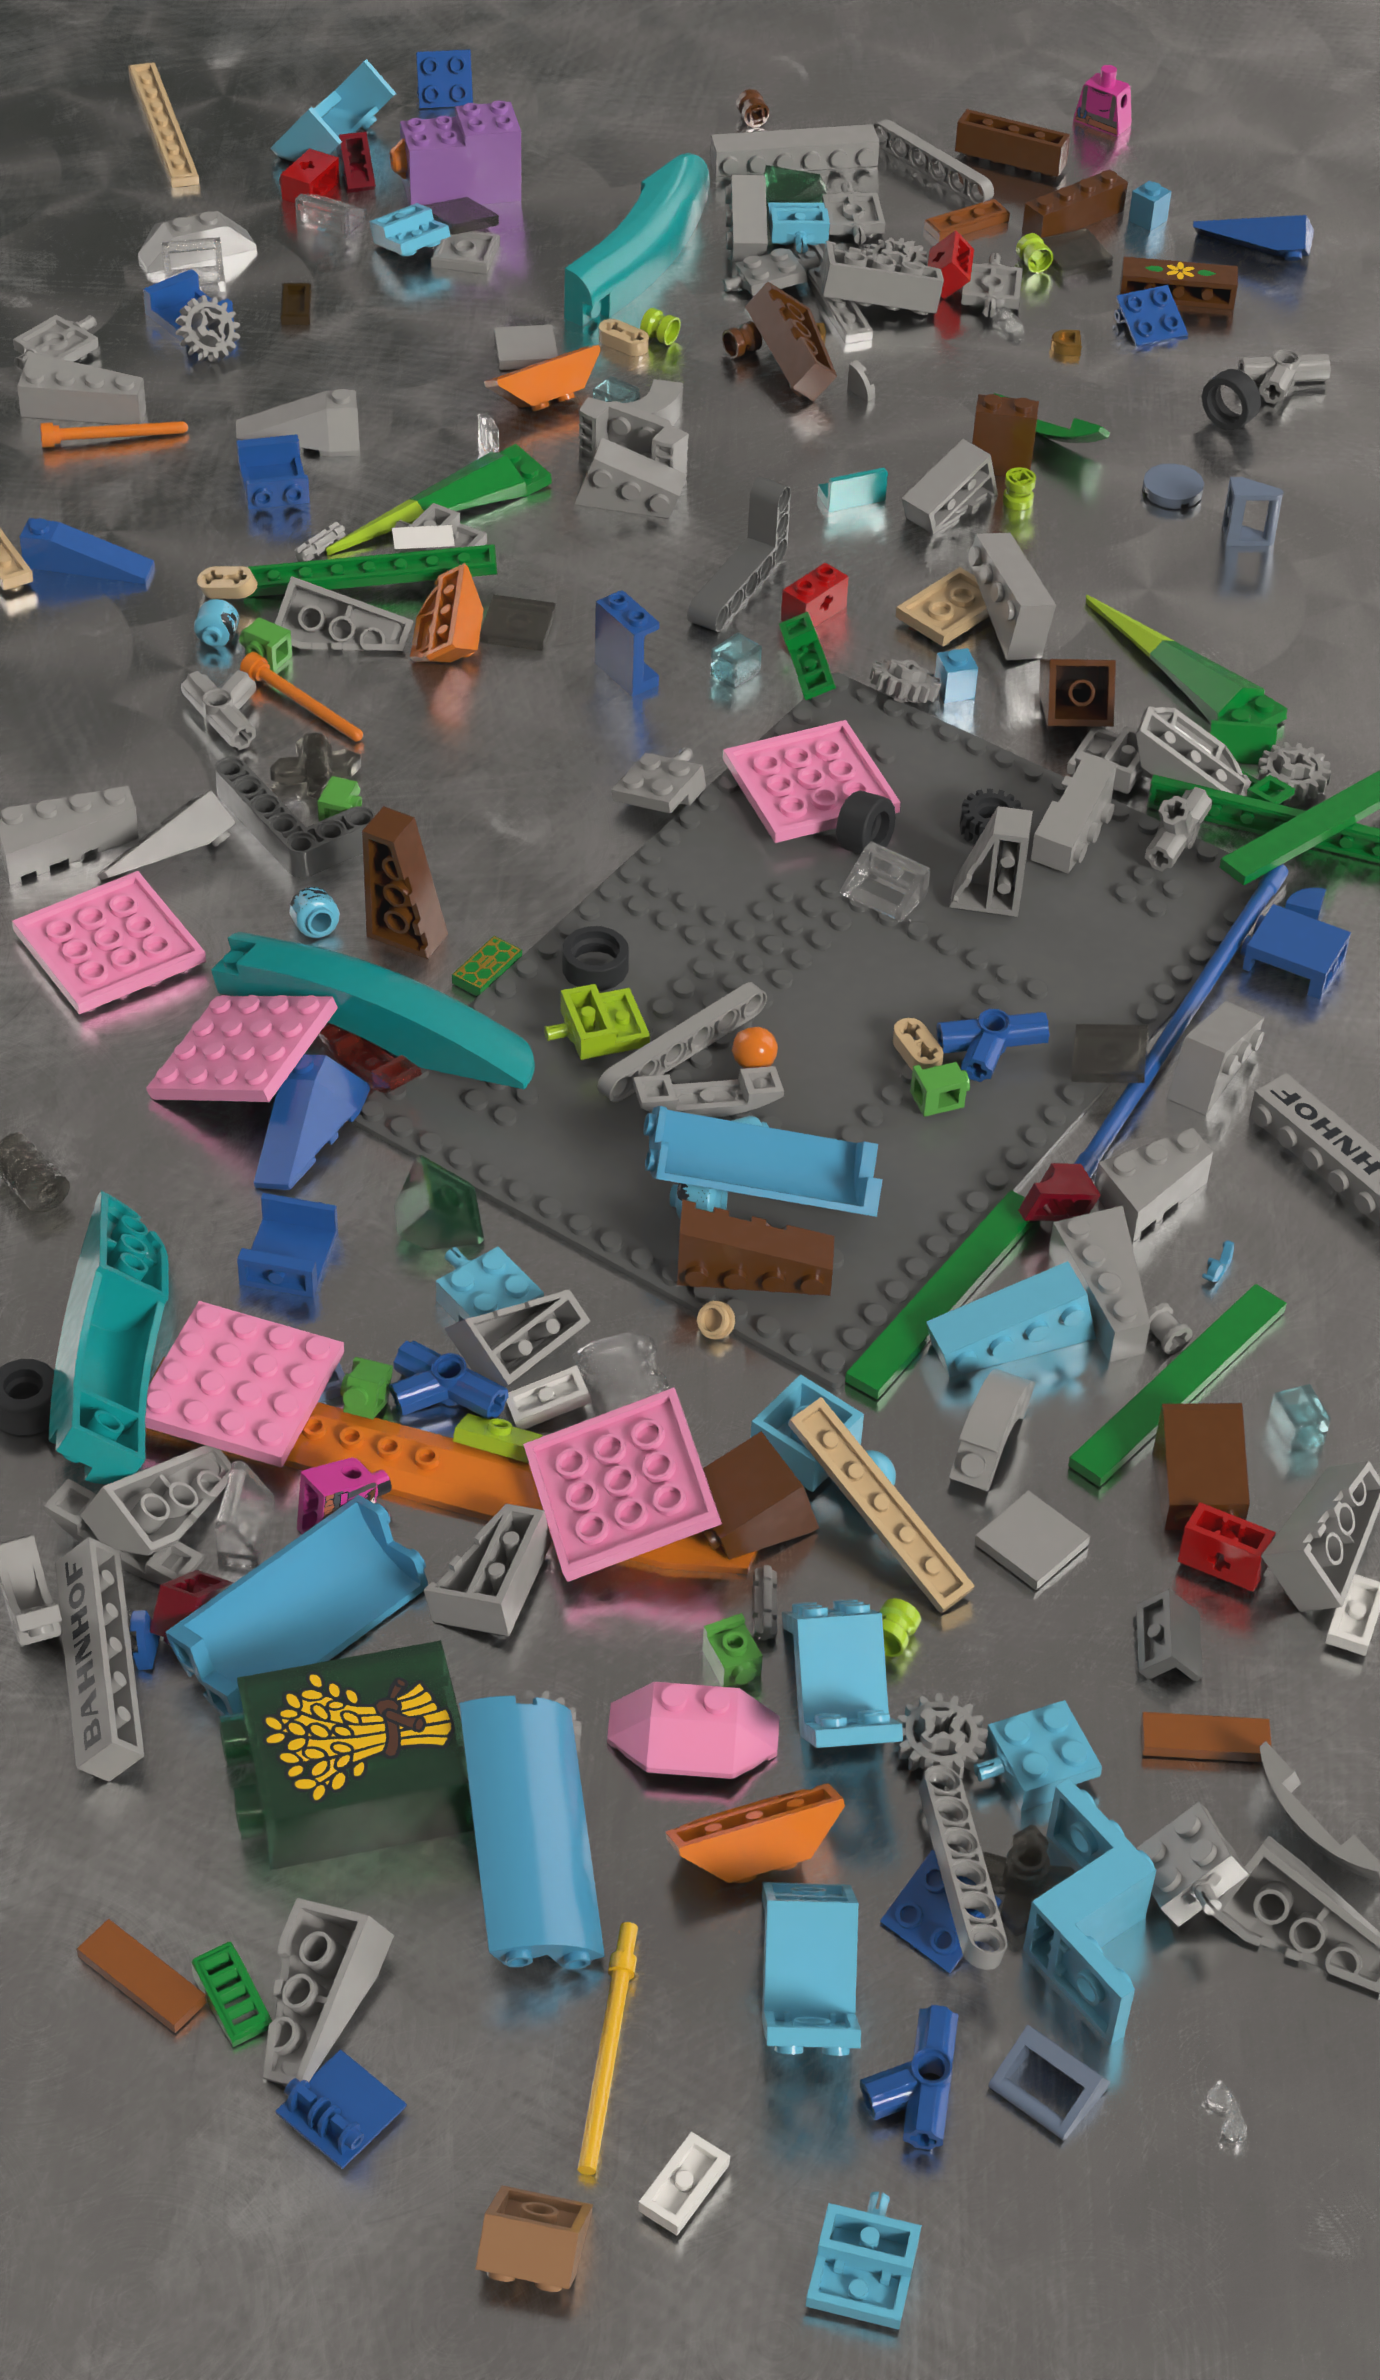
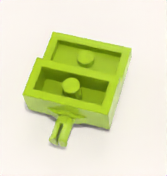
M596 984L561 990V1014L565 1023L544 1026L547 1041L568 1037L574 1043L580 1060L640 1049L650 1043L651 1037L630 988L599 993Z

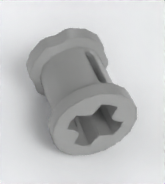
M1161 1303L1148 1311L1150 1319L1149 1333H1154L1161 1341V1348L1167 1354H1174L1182 1350L1189 1343L1193 1333L1186 1324H1181L1172 1315L1173 1309L1167 1303Z

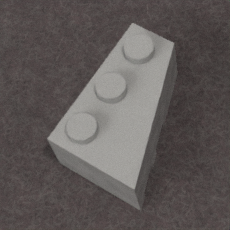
M731 175V187H725V204H729V209H726V227H730V232L726 234V249L731 250L732 262L744 261L749 256L767 255L765 175Z
M601 438L574 505L669 519L680 497L687 474Z
M962 439L955 447L949 449L946 455L934 467L930 468L914 487L906 491L902 497L906 519L934 535L958 520L960 512L967 508L972 511L978 508V501L986 496L991 499L997 496L998 492L991 455Z
M1079 750L1075 757L1076 766L1073 777L1066 775L1061 783L1062 787L1066 788L1064 794L1058 802L1052 800L1034 834L1031 855L1032 861L1069 874L1076 862L1081 863L1083 861L1089 843L1096 842L1102 824L1109 823L1115 805L1111 803L1117 763Z
M997 807L954 879L949 907L1018 917L1033 811Z
M1227 1001L1221 1004L1185 1037L1167 1099L1206 1116L1253 1050L1257 1051L1264 1038V1031L1261 1030L1264 1017Z
M1190 1128L1098 1162L1095 1186L1101 1194L1098 1200L1106 1209L1123 1206L1130 1238L1134 1242L1141 1236V1231L1151 1223L1156 1224L1163 1219V1215L1173 1205L1179 1206L1207 1183L1213 1151L1195 1129Z
M570 1289L487 1314L464 1319L444 1329L472 1371L505 1387L591 1321Z
M505 1504L474 1537L475 1544L462 1557L457 1555L449 1563L450 1570L437 1583L431 1582L424 1589L432 1622L499 1635H510L552 1541L544 1510Z

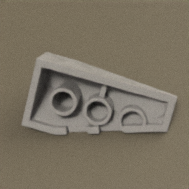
M336 389L334 391H324L237 419V441L297 434L300 453L306 448L319 450L320 456L326 457L360 456L356 390Z
M291 576L275 624L291 631L292 646L299 649L403 652L414 620Z
M209 790L187 801L160 823L162 827L159 826L139 840L140 844L137 847L133 846L99 872L97 876L100 880L210 843L215 847L231 835L228 829L235 825L236 822L212 790Z
M205 1445L103 1486L80 1516L101 1543L116 1550L148 1556L176 1544L236 1476L238 1471L220 1449Z
M1268 1835L1244 1866L1249 1875L1220 1897L1219 1900L1222 1907L1218 1911L1213 1906L1216 1912L1213 1916L1246 1942L1256 1946H1265L1285 1954L1287 1958L1309 1963L1327 1970L1331 1975L1380 1993V1932L1307 1865Z
M296 1898L279 1940L278 1955L282 1957L280 1979L274 1980L273 1995L277 1997L275 2020L269 2024L263 2069V2078L265 2080L285 2086L294 2078H297L300 2082L302 2080L309 2082L377 1979L394 1935L369 1915Z

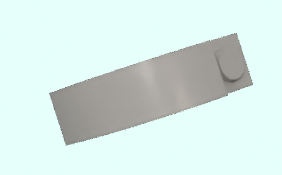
M653 379L651 389L645 397L623 404L667 419L674 426L682 410L683 383Z
M994 1369L990 1372L981 1386L959 1438L961 1443L949 1478L989 1491L1010 1431L1019 1418L1024 1419L1036 1382L999 1369Z
M28 1534L0 1542V1586L20 1646L62 1635L59 1623L62 1621L59 1607L58 1604L53 1602L34 1535Z

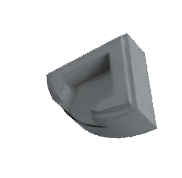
M858 360L849 363L847 389L869 402L875 399L874 384L870 385L864 373L867 371L866 368Z

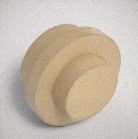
M710 1301L703 1305L698 1313V1328L709 1339H723L734 1328V1312L728 1304L722 1301Z

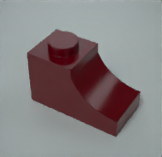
M367 132L339 134L338 137L342 143L336 149L339 157L340 173L344 176L347 193L375 190L376 185Z
M1051 1163L1040 1183L1033 1184L1018 1211L1024 1221H1061L1090 1214L1101 1194L1082 1164Z
M195 1570L161 1584L150 1633L162 1636L163 1641L170 1645L165 1633L167 1630L231 1586L234 1582Z

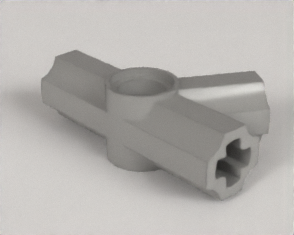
M1288 349L1278 350L1273 356L1242 358L1238 363V370L1249 375L1256 384H1261L1259 389L1260 395L1264 397L1265 402L1272 404L1283 400L1288 390L1295 385V382L1326 381L1330 378L1331 373L1328 354L1298 355L1296 352Z
M237 670L234 674H230L218 688L206 674H200L199 671L188 674L186 680L181 684V691L203 715L205 727L209 731L219 733L231 747H236L238 750L249 747L250 742L256 737V730L239 709L255 693V681L249 677L248 673Z
M1194 787L1192 790H1186L1182 797L1174 796L1172 799L1163 800L1159 809L1161 821L1157 834L1147 847L1145 859L1149 861L1152 868L1159 871L1172 868L1184 848L1190 849L1198 836L1200 825L1212 806V799L1208 797L1206 790Z

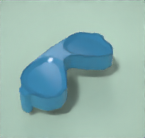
M1229 1240L1223 1242L1220 1260L1210 1257L1207 1262L1210 1265L1207 1274L1203 1273L1202 1278L1211 1282H1218L1231 1263L1234 1242Z

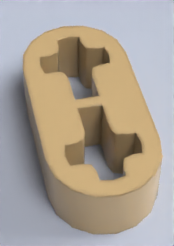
M606 319L599 324L600 343L630 356H642L648 352L649 335L647 332L617 319Z
M244 566L209 567L203 570L197 578V583L202 593L210 599L246 598L255 592L258 585L252 571Z
M904 1018L897 1021L894 1025L893 1044L911 1070L916 1065H920L922 1070L942 1065L943 1049L920 1020Z

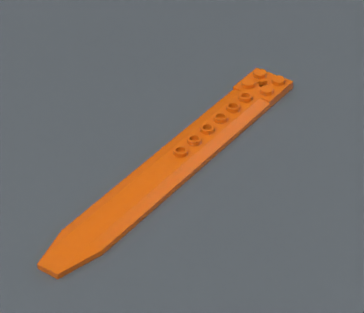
M163 1357L162 1361L160 1362V1364H159V1366H158L156 1372L154 1373V1375H153L151 1381L153 1380L155 1374L157 1373L158 1369L160 1368L161 1364L163 1363L165 1357ZM317 1402L283 1465L304 1471L347 1458H356L370 1473L378 1470H384L387 1473L392 1488L386 1494L490 1521L505 1504L543 1510L529 1462H522L453 1442V1438L379 1418L369 1419L343 1412L342 1408ZM699 1532L629 1560L662 1569L748 1575L756 1551L729 1560L720 1547L713 1550L702 1532Z

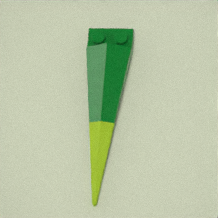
M517 444L499 453L489 452L326 548L327 555L335 554L391 532L399 520L412 524L433 503L454 511H460L489 503L529 496L552 483L551 473Z
M1086 595V604L1122 632L1155 662L1188 696L1210 723L1211 720L1277 725L1287 719L1288 708L1264 695V688L1099 600Z

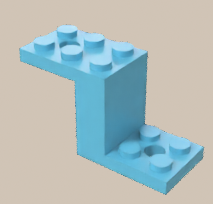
M858 1599L833 1601V1608L830 1609L819 1604L817 1605V1602L792 1604V1611L782 1612L783 1629L793 1634L800 1736L816 1748L902 1742V1723L891 1718L888 1710L882 1613L870 1609V1604L858 1602Z
M1068 1778L1055 1786L1046 1835L1079 1871L1032 1901L1023 1950L1101 2036L1112 2045L1125 2035L1135 1988L1126 1972L1120 1968H1115L1103 1955L1101 1947L1146 1918L1156 1869L1150 1857L1144 1851L1137 1850L1125 1837L1119 1824L1114 1820H1109L1096 1807L1091 1795L1086 1790L1079 1789Z
M762 1882V1902L765 1910L762 2025L767 2046H775V2052L781 2054L803 2053V2047H822L823 2054L833 2056L849 2055L850 2048L861 2049V2028L855 2014L859 1903L851 1885Z

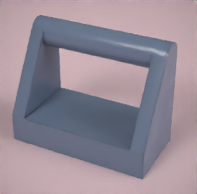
M1230 477L1221 527L1226 546H1272L1276 535L1283 490L1244 477ZM1246 501H1269L1264 532L1242 525Z
M1027 2024L990 2080L988 2087L1064 2141L1102 2097L1111 2082L1043 2033ZM1033 2051L1084 2087V2090L1065 2119L1009 2079Z

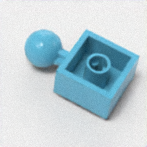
M800 1374L751 1421L750 1438L762 1431L802 1485L813 1492L829 1475L789 1427V1420L822 1397L861 1445L864 1414ZM867 1450L868 1455L889 1481L895 1485L896 1471L891 1460L881 1452Z

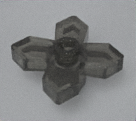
M306 733L295 743L298 757L279 758L270 767V779L284 786L307 782L308 796L318 800L332 776L340 778L352 777L362 767L361 755L348 749L332 751V746L325 735Z
M1029 1825L1012 1835L1011 1849L1006 1857L983 1852L994 1894L1005 1895L1000 1915L1001 1920L1015 1936H1019L1027 1930L1032 1901L1076 1873L1072 1867L1050 1865V1859L1047 1854L1049 1841L1035 1825Z

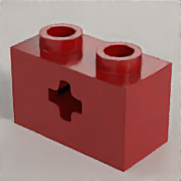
M313 149L307 150L280 174L279 185L281 186L282 199L312 208L340 182L339 157Z
M956 230L930 248L928 266L941 269L944 283L941 297L943 299L949 297L971 280L974 249Z
M823 563L782 590L781 621L784 622L809 612L814 627H817L847 606L849 576L831 565Z
M1199 1502L1184 1528L1177 1562L1254 1592L1268 1567L1261 1555L1275 1538L1276 1532Z

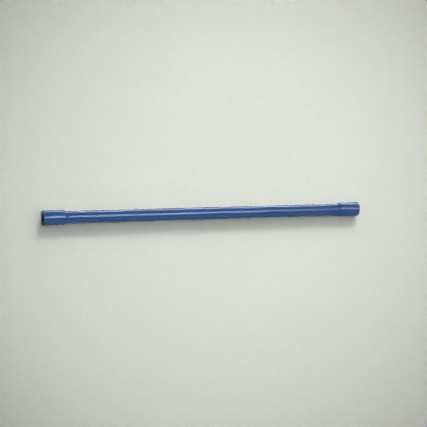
M1284 864L1262 876L1257 889L1089 1145L1074 1162V1164H1082L1090 1178L1097 1170L1098 1162H1100L1269 900L1277 893L1287 878L1289 872Z

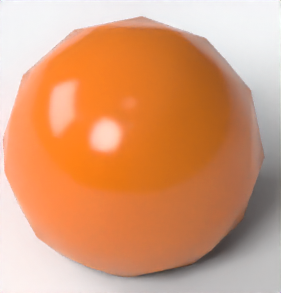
M762 1027L746 1028L738 1032L732 1047L734 1059L743 1069L771 1066L778 1051L775 1036Z

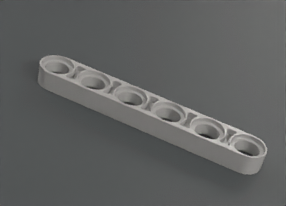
M883 119L873 124L879 139V147L974 204L989 201L993 198V184L984 175L889 119ZM881 127L885 131L886 139L882 134ZM900 138H901L902 141L904 142L905 150L903 149V147H902V145H901ZM919 150L923 153L925 162L922 160ZM939 162L943 166L944 173L941 171L939 167ZM958 173L961 175L964 185L960 182ZM978 185L983 191V196L979 193Z
M752 982L743 984L609 1067L598 1081V1091L612 1102H619L636 1092L633 1085L634 1077L663 1075L757 1016L766 1004L767 994Z
M933 1765L927 1768L919 1786V1795L962 1954L971 1965L984 1970L994 1969L999 1966L1006 1951L1007 1937L960 1776L954 1770L942 1765ZM931 1782L940 1783L950 1791L940 1790L934 1787ZM939 1813L949 1814L955 1817L958 1822L949 1821ZM948 1844L958 1845L964 1848L967 1853L957 1852L951 1849ZM957 1876L967 1877L973 1880L976 1885L965 1884ZM966 1909H975L984 1914L986 1918L974 1917ZM975 1942H984L992 1946L995 1951H985L979 1948Z

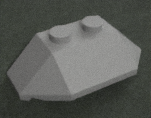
M207 211L155 223L138 253V258L147 273H152L257 249L256 243L246 229L219 211Z
M1149 706L1144 710L1136 732L1141 767L1152 775L1155 774L1247 796V789L1250 787L1251 781L1247 775H1243L1238 762L1225 744L1176 708H1154Z

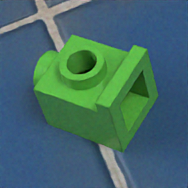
M259 617L251 625L244 628L240 634L239 643L245 647V656L251 652L258 653L267 659L270 670L273 672L277 671L292 657L291 631Z
M335 776L330 778L317 801L319 822L350 808L362 806V797L359 796L360 787L357 781Z
M957 1062L923 1070L920 1065L913 1066L910 1093L924 1117L965 1107L966 1092L970 1090V1080L967 1072L961 1070Z
M355 1357L353 1359L352 1372L345 1374L341 1384L340 1395L343 1396V1412L374 1419L389 1400V1384H391L393 1366Z
M742 1613L704 1626L702 1651L722 1687L746 1684L755 1677L761 1676L763 1655L747 1629Z

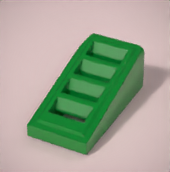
M232 1942L222 1944L195 1957L191 1961L193 1979L199 1989L206 1994L207 2003L232 2047L269 2029L272 2019ZM236 1980V1984L217 1992V1988ZM240 1997H246L245 2000L227 2009L224 2006ZM252 2010L254 2011L255 2016L236 2025L233 2024L232 2020Z

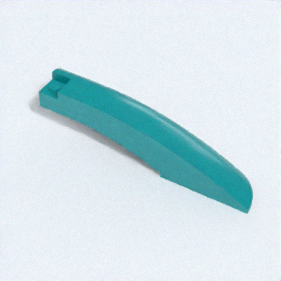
M692 153L681 154L641 182V194L637 202L618 227L602 242L565 268L564 319L583 327L600 314L608 318L612 317L649 288L673 263L692 236L707 201L710 176L707 164L701 157Z
M237 932L228 937L231 950L211 969L217 991L220 994L230 996H333L338 1008L328 1023L345 1029L400 1057L405 1065L519 1089H525L534 1074L535 1060L532 1049L516 1033L438 990L359 958L306 944Z
M102 1190L97 1196L64 1316L52 1386L49 1442L56 1444V1451L61 1453L67 1460L85 1464L86 1481L96 1484H110L135 1474L145 1462L147 1392L157 1335L164 1306L169 1299V1262L167 1250L155 1231L148 1232L147 1227L140 1221L141 1216Z

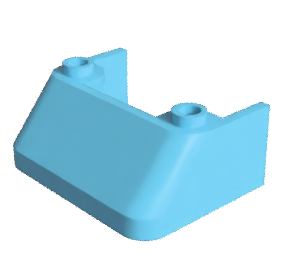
M366 59L314 109L312 107L309 108L270 149L277 157L295 162L309 149L332 155L337 150L336 147L342 143L338 137L339 134L356 133L361 127L366 131L377 121L374 115L396 92Z

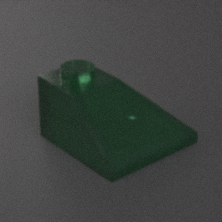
M770 165L765 167L766 208L768 207V202L808 203L822 197V194H827L828 189L820 174Z
M421 1154L416 1157L394 1205L398 1235L405 1241L412 1242L425 1250L476 1245L483 1242L484 1235L473 1185Z

